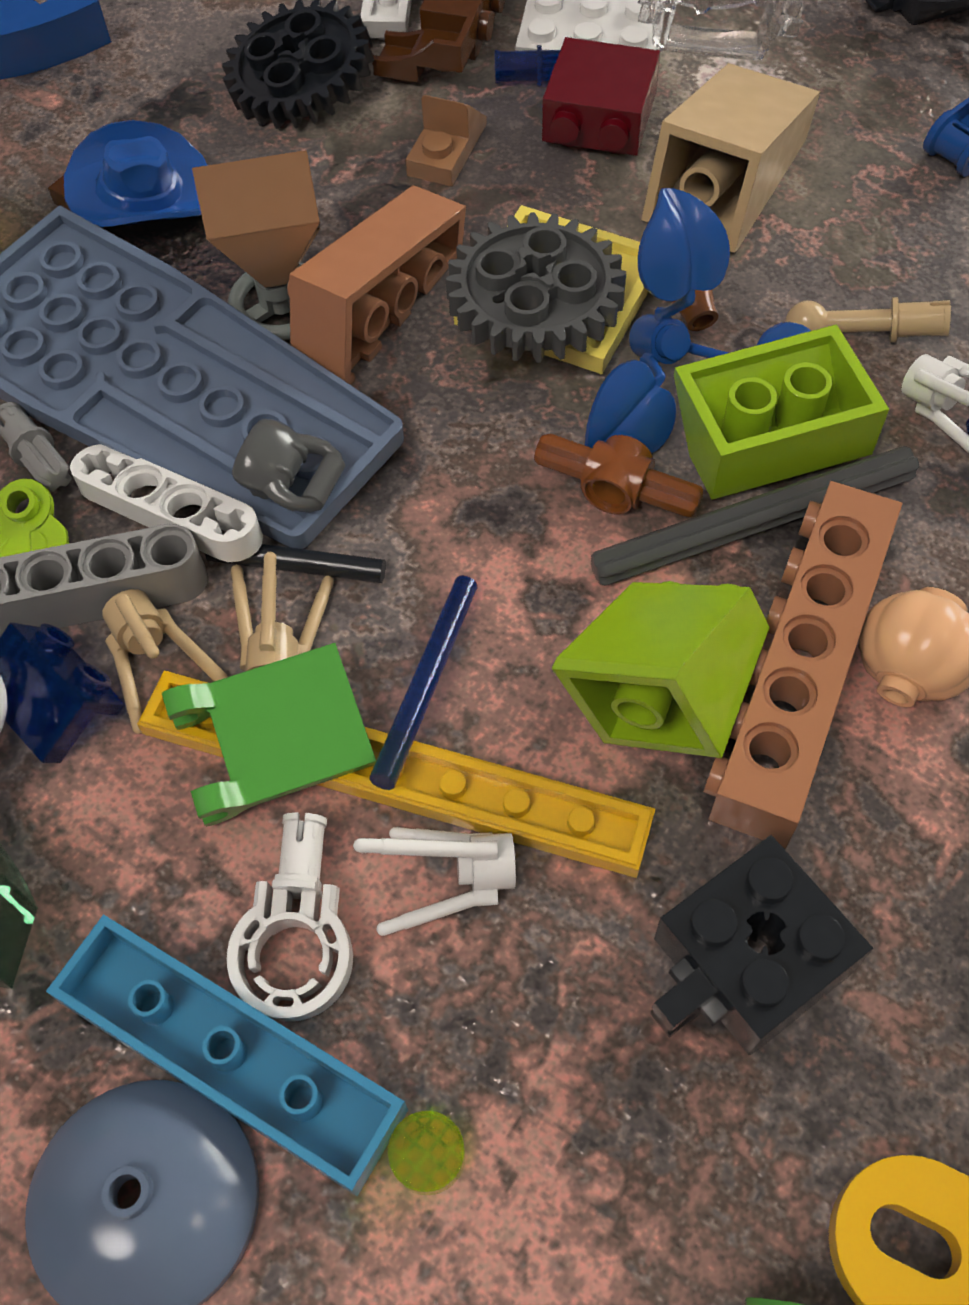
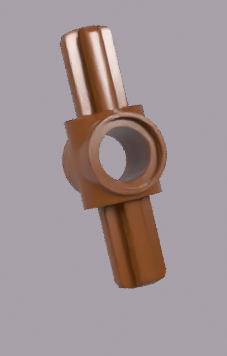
M546 434L541 436L535 450L534 461L538 465L580 479V488L588 502L606 513L624 514L630 508L638 509L641 503L645 502L684 517H692L698 511L702 501L703 488L700 485L654 470L655 459H653L650 450L639 440L626 435L611 436L606 442L598 440L593 448L554 434Z

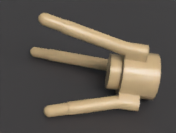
M267 552L264 555L261 624L256 626L254 634L243 569L238 564L231 567L232 588L241 642L240 669L244 671L252 670L310 651L328 603L334 579L331 576L323 578L298 642L293 636V629L290 626L275 622L277 585L275 553Z
M139 589L125 590L114 595L105 604L102 616L111 631L105 642L114 657L127 713L129 714L132 729L136 734L142 733L137 725L142 715V708L128 657L129 651L137 655L146 653L149 658H156L159 655V648L157 646L161 643L163 634H166L214 682L228 677L175 624L167 609H155L145 592Z

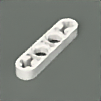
M102 444L83 449L71 461V473L81 494L85 498L149 528L165 524L183 526L193 534L198 550L226 562L242 561L254 555L262 545L263 534L254 509L246 503L142 458H132ZM109 472L112 473L113 478H114V481L112 480V477H111V475L109 474ZM156 486V489L149 495L141 498L129 497L132 492L141 487ZM185 506H201L200 510L192 516L186 518L173 517L176 511Z

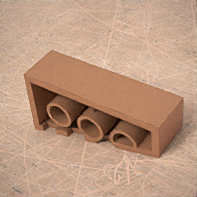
M412 185L303 265L296 268L289 274L287 286L288 296L290 297V345L352 385L355 381V375L351 372L360 359L368 362L373 360L382 349L381 341L377 340L391 323L400 327L411 314V308L416 300L417 292L427 295L448 270L449 260L457 259L456 247L463 245L466 206Z

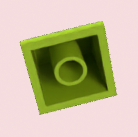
M672 581L662 583L632 582L556 658L552 670L603 743L722 758L770 627L751 587H740L734 584H721L718 586L691 585Z

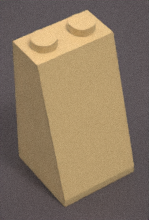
M731 63L725 65L662 121L641 220L649 222L655 210L661 188H675L684 191L703 201L718 216L727 232L730 252L735 253L805 143L820 91Z

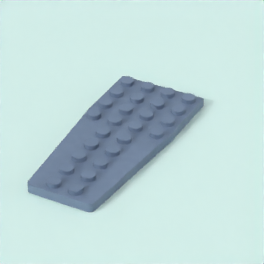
M60 205L0 254V399L5 402L20 404L29 417L89 447L102 444L132 458H142L246 503L254 509L262 534L287 547L306 548L404 442L403 423L398 416L174 267ZM273 419L291 427L296 433L308 434L328 441L341 453L345 462V468L322 510L311 513L290 511L276 504L270 498L262 499L253 496L250 490L242 487L234 480L232 468L237 454L247 435L259 420ZM316 454L307 455L306 463H302L294 477L295 480L292 487L288 489L290 492L302 497L323 456Z

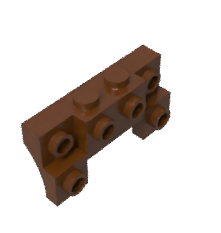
M424 0L420 7L421 30L411 32L386 30L384 34L385 46L380 56L374 55V61L372 62L373 74L393 78L397 81L418 82L425 67L434 68L441 72L452 71L462 73L468 59L476 60L483 42L490 41L494 17L496 13L503 12L505 0Z

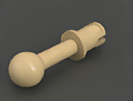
M892 297L891 309L826 311L821 304L815 301H802L789 310L785 322L802 324L811 331L835 324L838 325L842 333L890 331V342H896L897 337L948 336L951 305L950 300L899 303L898 297Z

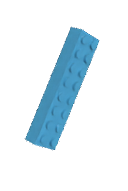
M104 914L46 990L49 995L74 1013L203 1095L357 1197L408 1112L404 1100Z

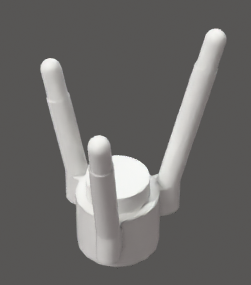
M927 354L921 355L910 366L904 377L901 389L902 394L917 402L916 413L933 421L969 453V435L940 411L941 408L944 410L951 409L957 402L969 406V391L964 389L966 382L961 377L969 378V364L950 355L943 361Z
M393 827L389 831L390 838H359L353 844L354 850L359 853L457 857L459 885L472 884L473 891L379 923L376 930L381 936H386L403 929L406 930L474 906L498 905V890L515 889V851L511 833L492 834V832L468 834L420 828Z

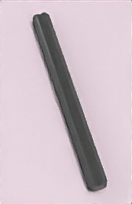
M901 446L593 552L591 555L590 564L592 572L598 583L606 586L805 516L810 500L820 504L823 503L830 481L870 493L900 484L916 476V470L919 468L918 458L914 456L910 447Z

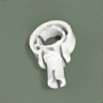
M298 812L283 815L282 824L284 827L279 873L275 874L272 886L267 881L256 882L253 908L249 909L237 923L230 937L227 949L228 974L239 997L271 1019L286 1022L306 1020L328 1009L343 993L350 979L353 966L351 939L345 926L337 916L340 888L331 884H323V895L321 891L320 870L324 829L327 826V818L312 813H305V823L299 820L300 814ZM293 899H301L298 913L291 912ZM320 899H322L321 916H320V920L318 921V919H319ZM301 927L317 934L323 951L319 971L328 977L332 969L333 952L338 953V962L332 979L320 994L307 1002H304L303 998L314 994L322 987L314 978L310 979L306 985L300 988L281 990L271 987L269 982L259 975L254 978V981L261 989L270 994L263 1002L251 989L245 974V952L248 950L249 970L253 973L261 971L259 961L263 945L272 935L274 936L287 928ZM330 929L334 931L336 941L333 944L330 943L327 937V932ZM282 1000L294 1001L290 1007L278 1006Z

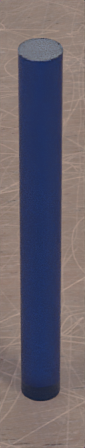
M461 575L455 578L369 779L371 783L381 789L392 790L397 783L475 596L478 585L474 579L468 576Z

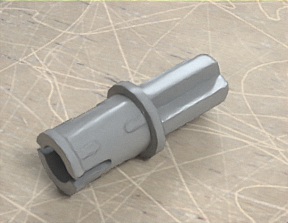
M7 402L0 405V416L6 422L4 425L0 420V436L8 444L9 455L14 463L21 467H26L36 481L43 484L49 491L54 492L59 486L66 487L71 481V476L68 473L69 465L54 448V439L49 431L43 427L36 426L20 404Z

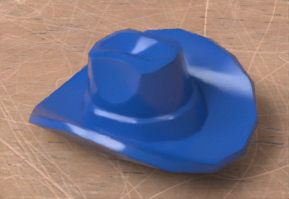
M138 120L109 123L89 133L73 150L64 173L65 202L71 212L99 227L139 225L201 215L192 168L207 166L203 155L180 133L159 123Z

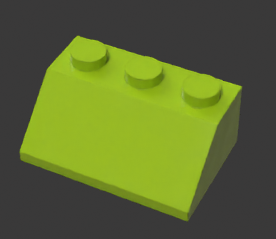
M837 324L678 366L674 370V380L689 456L711 500L872 455L889 412L887 404Z

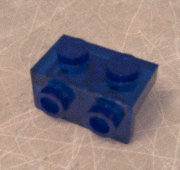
M10 622L0 637V675L5 684L7 694L5 722L42 763H61L95 714L117 716L125 706V703L110 688L112 684L111 679L102 670L86 663L73 649L75 643L67 633L46 623L36 627Z

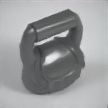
M262 419L253 426L243 442L235 459L232 475L234 480L242 487L250 490L253 496L262 499L270 498L276 504L290 511L311 513L322 510L345 468V462L341 453L328 441L312 435L296 433L291 427L280 421ZM316 454L323 456L302 497L290 492L288 489L292 487L295 480L294 477L302 463H306L307 455Z

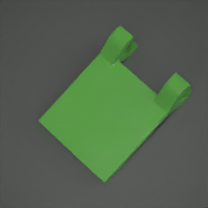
M336 643L215 682L180 685L162 692L168 717L170 720L173 719L177 730L197 725L210 716L212 718L230 781L208 784L191 791L199 819H203L206 827L227 821L250 807L377 764Z

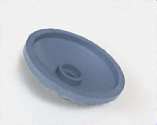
M168 1080L133 1082L111 1089L82 1106L61 1126L47 1145L34 1171L27 1197L25 1229L28 1251L33 1267L48 1293L59 1305H202L209 1300L228 1280L241 1261L255 1227L259 1206V1175L249 1139L234 1116L180 1082ZM138 1179L141 1193L137 1202L129 1208L121 1209L117 1199L119 1189L126 1181Z

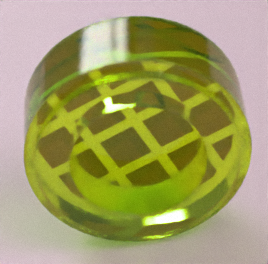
M419 1111L404 1118L391 1135L388 1145V1160L391 1170L400 1184L415 1194L435 1195L447 1190L457 1181L464 1167L466 1154L461 1132L450 1118L439 1112Z

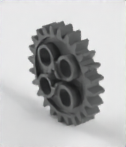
M530 212L527 223L522 224L513 215H509L508 227L501 228L496 223L490 221L487 223L488 236L474 231L471 232L470 246L458 245L456 247L457 259L449 260L448 262L449 276L446 277L447 300H449L450 316L457 317L458 330L460 332L472 330V343L474 345L490 339L491 354L496 355L505 347L512 348V358L514 361H518L525 350L532 351L536 362H542L545 350H552L560 360L565 359V346L570 344L580 352L586 351L587 336L594 340L602 341L604 339L605 326L615 327L617 312L623 311L626 271L621 270L622 256L611 254L612 241L597 242L596 228H591L583 233L578 232V219H573L565 227L558 225V214L554 213L549 217L547 223H539L535 212Z

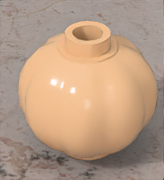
M924 587L920 590H911L891 595L870 608L859 636V648L864 668L879 683L877 692L882 698L897 706L912 707L916 701H943L958 696L969 688V613H967L966 604L959 597L943 589Z

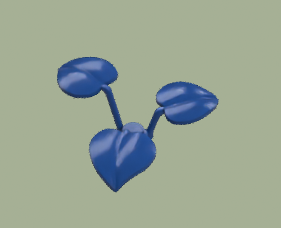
M675 188L660 189L655 210L643 232L638 251V272L644 288L660 300L675 302L665 308L657 307L655 315H643L632 325L629 333V343L632 351L641 357L640 361L630 360L618 365L601 384L589 414L585 446L593 448L598 440L606 442L611 436L626 435L639 440L651 453H654L669 438L676 418V403L673 395L660 387L666 375L659 363H676L686 353L705 358L729 353L691 343L686 325L682 321L671 317L694 303L695 290H711L722 282L730 257L727 232L718 216L703 201L684 191ZM781 322L766 330L758 340L757 345L811 330L802 324Z

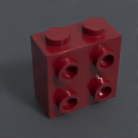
M565 37L543 97L542 141L562 144L568 147L577 146L608 151L613 154L638 156L656 96L661 50Z

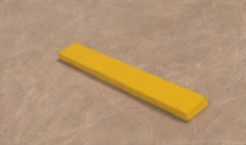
M164 670L137 723L142 734L224 758L211 716L197 725L177 730L173 719L170 720L162 697V692L173 687L208 682ZM365 727L377 764L317 784L318 786L476 832H492V834L511 833L514 843L637 878L656 810L652 807Z

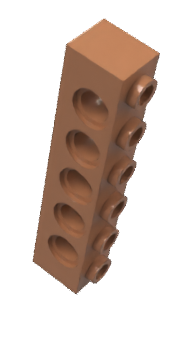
M830 481L822 504L810 500L798 534L809 538L805 551L793 547L781 580L782 583L792 586L788 599L775 596L766 621L770 627L768 633L773 634L774 638L769 650L764 648L761 650L749 683L755 686L750 703L742 702L729 737L736 740L730 759L725 757L715 758L704 788V793L716 797L708 820L761 840L772 835L783 848H787L799 824L896 526L902 502L834 481ZM813 600L822 601V602L826 603L827 605L818 604V603H816V602L813 601ZM793 649L804 650L813 657L801 656L793 651ZM772 701H785L794 706L797 711H784L778 708ZM757 754L769 756L778 763L779 768L770 769L762 767L751 756Z

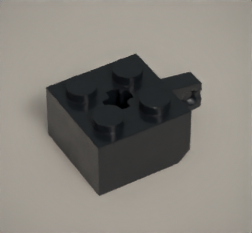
M770 835L660 918L654 939L675 964L668 973L677 985L654 1002L653 1010L650 1011V1014L669 1038L700 1014L704 1016L712 1027L721 1021L750 1056L852 975L874 948L777 840ZM749 938H753L754 942H757L759 939L767 946H763L761 952L758 953L748 945L747 941Z

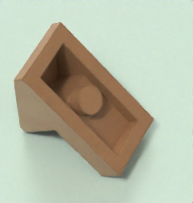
M423 95L421 100L424 129L405 160L407 176L452 187L485 129L487 117L470 105Z

